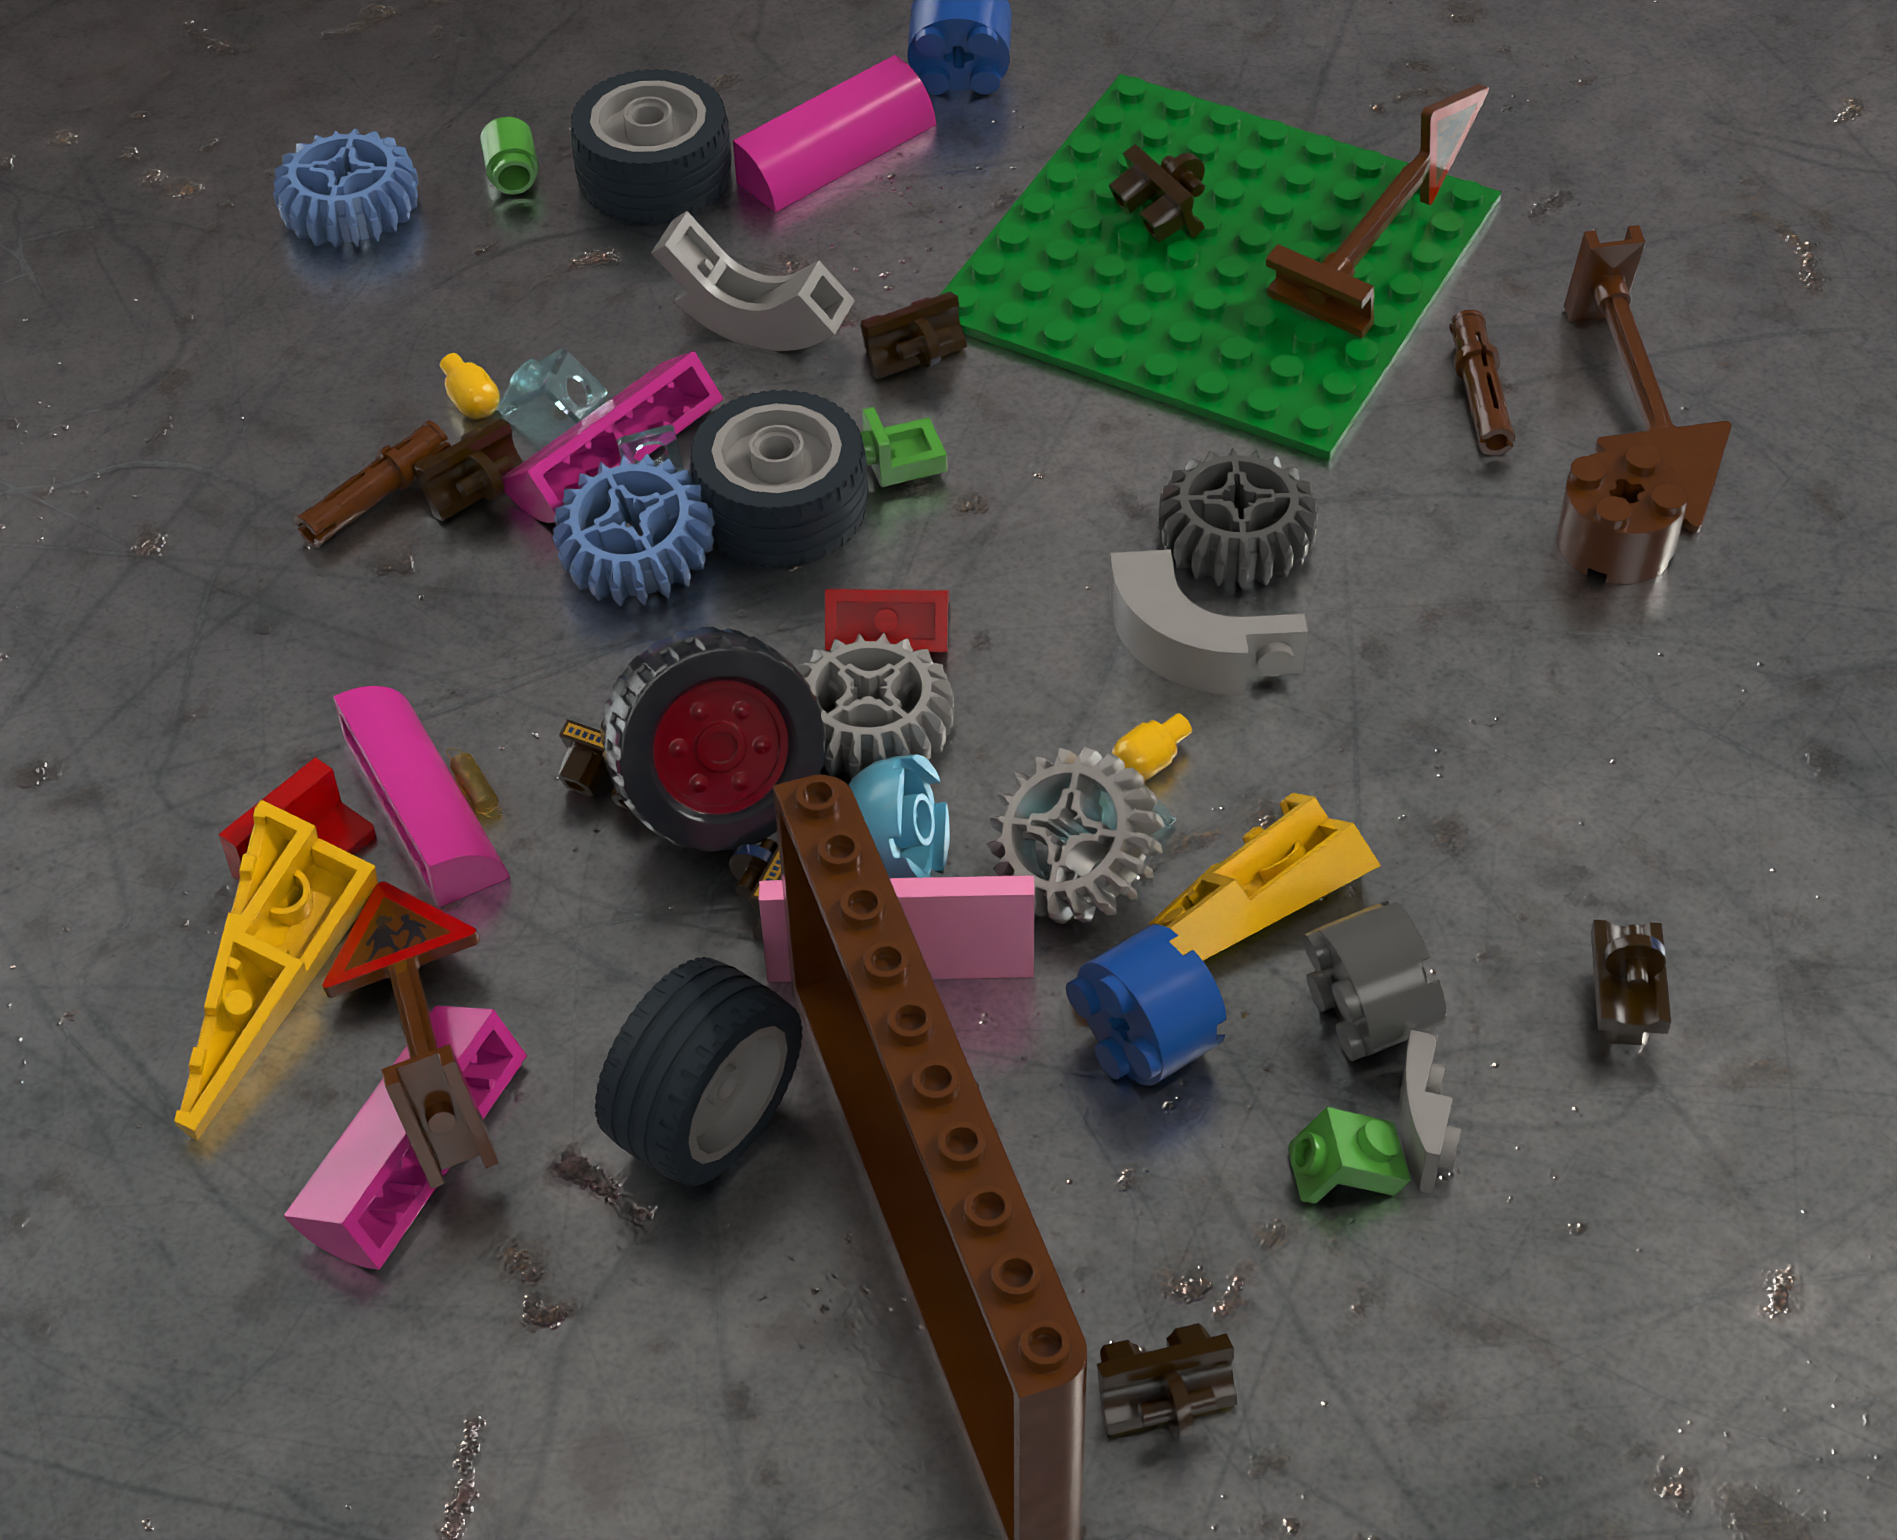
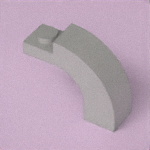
M688 211L672 220L651 252L683 287L675 302L687 314L718 335L746 345L772 351H791L811 347L836 334L855 301L820 260L786 276L763 275L743 267L722 250Z
M1171 549L1110 553L1109 599L1114 626L1130 653L1154 673L1190 689L1223 695H1245L1246 679L1248 676H1279L1304 673L1308 635L1305 613L1246 617L1215 614L1198 607L1181 592L1174 575Z

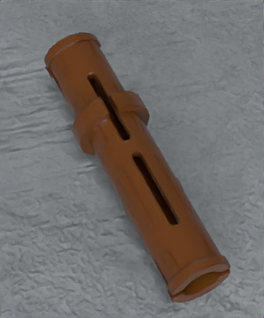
M1464 310L1452 317L1451 320L1454 324L1449 323V329L1457 351L1454 356L1455 370L1465 383L1480 450L1484 454L1491 456L1501 455L1513 448L1516 436L1509 419L1505 397L1497 372L1500 367L1499 353L1497 348L1489 341L1484 315L1477 310Z
M428 420L392 448L386 445L376 452L375 460L366 468L330 492L313 507L296 516L294 523L300 527L297 529L309 545L319 548L333 537L334 534L375 506L389 493H392L397 488L404 490L415 482L413 463L429 454L435 456L451 447L450 443L446 442L448 439L447 435L436 423Z

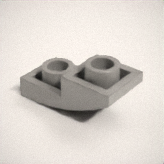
M1411 1030L1400 1089V1132L1405 1157L1418 1190L1433 1194L1439 1167L1453 1170L1462 1128L1448 1125L1453 1097L1441 1095L1446 1066L1433 1063L1438 1035Z

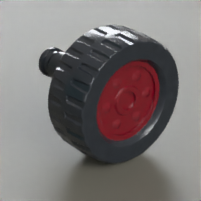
M700 627L697 630L691 631L686 629L676 632L663 640L659 639L649 645L648 649L637 655L628 664L623 674L617 678L612 687L611 696L606 701L603 711L604 723L601 727V742L604 747L603 759L611 781L623 802L655 834L661 838L666 837L675 845L683 848H696L700 852L734 851L741 845L760 843L777 832L774 785L807 776L820 775L821 768L825 762V740L827 737L826 726L821 718L822 709L818 699L810 690L811 686L796 667L781 653L763 641L729 628L719 630L715 627Z

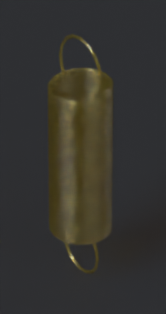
M449 748L448 750L455 749L462 752L451 760L450 768L476 811L490 818H500L503 813L498 806L499 799L473 756L459 749ZM496 807H498L501 811V815L499 817H491L486 815L487 813L492 812Z

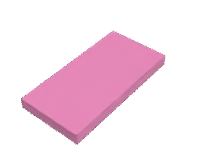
M1034 876L890 878L932 979L1034 978ZM782 880L759 881V907L767 983L792 982Z

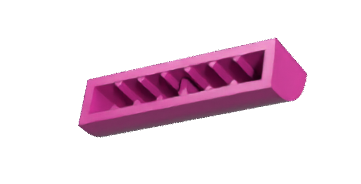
M893 55L733 140L736 183L776 213L935 126V112L929 94L914 70L898 56Z
M695 351L661 362L503 476L504 491L530 516L542 522L553 523L555 522L554 518L556 515L555 508L564 506V489H579L580 473L594 477L598 475L600 461L610 469L620 466L623 455L631 464H637L646 454H651L724 400Z
M384 686L359 687L333 696L343 737L438 908L509 879L508 870L409 700L400 692Z
M435 1006L430 1013L438 1047L451 1044L482 1119H484L527 1057V1054L494 1009ZM407 1046L394 1064L410 1059ZM383 1079L284 1214L285 1219L297 1231L321 1249L351 1264L380 1270L436 1189V1187L431 1189L388 1095ZM449 1168L442 1170L443 1177L445 1176Z

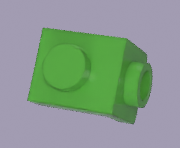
M874 407L862 409L863 431L860 433L866 452L867 466H872L881 487L947 472V454L929 417L884 428Z
M1326 1107L1288 1146L1290 1162L1300 1198L1304 1202L1318 1203L1337 1184L1395 1196L1411 1181L1396 1126L1392 1121Z

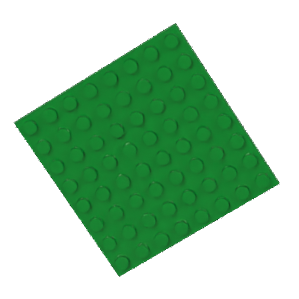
M1119 74L940 295L951 291L958 296L959 321L965 335L1330 461L1500 202L1502 191L1482 186L1474 181L1446 175L1433 203L1429 206L1420 202V187L1355 267L1353 277L1374 286V324L1364 337L1360 338L1267 296V288L1276 278V270L1266 266V257L1279 244L1321 263L1329 253L1337 251L1396 176L1409 163L1382 155L1374 150H1366L1334 140L1329 136L1317 135L1291 127L1277 120H1269L1249 114L1232 106L1220 105L1191 96L1183 91H1175L1152 84L1138 77ZM1134 144L1139 146L1160 166L1166 156L1171 155L1176 158L1185 153L1194 154L1203 162L1205 173L1202 183L1205 185V190L1199 197H1193L1192 213L1203 222L1205 229L1194 238H1191L1180 228L1158 243L1144 228L1138 215L1153 203L1150 199L1131 214H1127L1115 202L1109 184L1129 169L1123 153Z

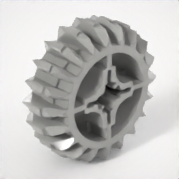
M858 633L854 643L845 645L841 641L834 639L830 652L814 649L810 663L798 664L797 670L811 686L810 690L818 699L822 709L821 718L825 723L827 736L825 740L826 755L823 766H825L829 776L838 777L845 772L849 773L852 779L863 769L880 760L915 754L929 760L931 753H942L946 736L951 734V728L954 724V692L950 688V682L947 681L943 664L933 663L928 649L913 652L908 638L894 645L890 644L885 633L877 641H865L860 633ZM834 703L836 708L827 714L825 712L826 709ZM912 703L915 707L911 712L906 713L903 709Z
M1083 747L1077 757L1070 749L1059 748L1055 765L1045 757H1035L1036 774L1031 778L1023 772H1014L1016 783L1020 786L1014 796L1010 793L998 794L1000 802L1007 807L1005 815L988 818L991 822V827L1002 833L1001 836L987 844L990 848V853L1001 858L993 867L996 876H1034V915L1038 917L1049 913V918L1055 922L1067 924L1072 915H1074L1082 923H1092L1096 906L1106 915H1117L1115 897L1122 894L1129 900L1138 899L1136 888L1131 885L1136 876L1139 875L1143 879L1154 878L1153 870L1144 863L1146 856L1163 853L1162 845L1149 836L1165 827L1162 818L1155 812H1151L1158 801L1156 795L1150 789L1142 788L1145 783L1143 781L1144 777L1132 767L1125 768L1124 761L1116 755H1109L1107 753L1102 758V755L1094 748ZM1101 791L1109 793L1115 805L1117 814L1116 830H1111L1102 823L1104 808L1099 805ZM1084 828H1085L1087 831H1089L1091 834H1089V833H1083ZM1060 837L1068 838L1067 842H1065ZM1036 841H1041L1048 846L1047 863L1052 866L1049 881L1045 880L1037 864L1035 853ZM1104 859L1095 869L1092 870L1093 866L1098 861Z

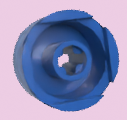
M913 0L910 14L907 58L909 66L918 75L928 94L941 95L948 89L974 90L979 94L987 95L998 90L1001 79L1006 74L1010 63L1012 9L1009 1Z
M1151 925L1083 964L1078 971L1077 978L1066 984V994L1070 1004L1081 1017L1086 1019L1093 1035L1098 1041L1095 1045V1055L1100 1066L1115 1080L1127 1075L1139 1084L1154 1085L1219 1046L1224 1041L1226 1035L1217 1034V1025L1226 1021L1227 1018L1224 1001L1212 974L1194 950L1182 955L1169 942L1179 935L1162 925Z

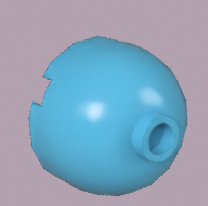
M917 754L891 757L874 762L856 774L848 785L856 798L889 878L931 877V868L935 872L943 871L947 863L950 843L947 802H934L930 784L941 783L940 778L930 761Z

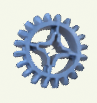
M356 128L349 134H339L335 130L333 136L325 138L314 135L313 143L296 144V153L283 155V165L275 168L276 178L273 182L275 188L273 196L281 219L285 222L287 229L295 230L298 239L311 238L315 246H320L328 241L332 242L335 249H337L343 243L353 242L358 248L362 240L371 239L379 242L381 233H397V224L410 221V211L417 208L418 176L406 148L397 146L392 137L381 139L377 131L360 135Z
M648 454L644 456L639 464H631L623 455L620 466L609 469L600 461L598 475L591 477L580 473L579 489H564V506L555 508L556 515L554 520L556 527L553 528V541L556 550L559 551L558 558L563 570H566L567 575L571 574L573 582L578 585L580 590L590 588L591 594L598 601L612 593L614 601L620 607L629 596L636 595L637 599L645 606L649 597L648 594L659 591V593L669 599L671 584L676 582L689 587L691 578L689 570H704V562L706 561L704 553L713 551L714 538L712 530L715 522L712 509L708 507L707 503L701 502V485H693L688 469L677 472L676 466L672 464L670 459L655 466L654 461Z

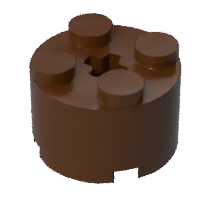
M1634 444L1627 450H1606L1575 459L1571 464L1570 473L1567 478L1556 539L1561 555L1575 570L1587 575L1588 568L1607 574L1605 582L1621 585L1637 584L1661 575L1668 567L1669 560L1675 554L1688 503V491L1684 480L1673 467L1662 460V455L1656 448L1646 444Z

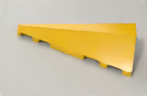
M1291 793L1279 803L1284 816L1265 830L1261 826L1253 827L1242 837L1244 846L1221 863L1210 866L1149 922V925L1156 924L1170 928L1179 936L1169 942L1182 955L1194 950L1202 960H1205L1381 865L1354 823L1328 818L1314 796Z
M260 800L255 807L253 815L254 826L247 853L243 854L239 869L240 880L232 911L231 913L228 912L209 984L204 1004L205 1015L197 1046L193 1047L190 1057V1073L181 1108L176 1111L174 1119L175 1125L197 1141L358 918L378 883L375 865L318 838L315 825L263 800Z

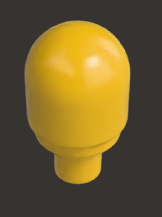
M457 353L446 355L440 362V368L447 376L445 379L446 393L453 404L465 417L472 420H483L493 415L500 403V393L494 381L482 367L472 362L464 363Z
M1176 713L1162 724L1155 720L1140 723L1115 743L1112 754L1124 761L1125 768L1132 767L1144 777L1143 781L1149 780L1172 763V759L1177 756L1176 744L1192 733V727L1189 721L1180 713Z

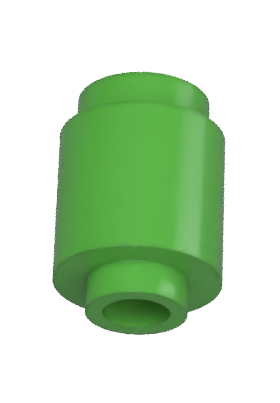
M501 117L492 120L483 128L480 135L487 177L503 193H523L533 185L539 171L531 129L524 121L515 117Z

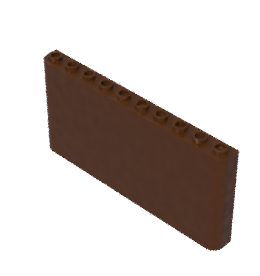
M812 775L774 785L773 791L793 995L1003 1540H1081L1087 1344L851 788L842 780L828 775Z

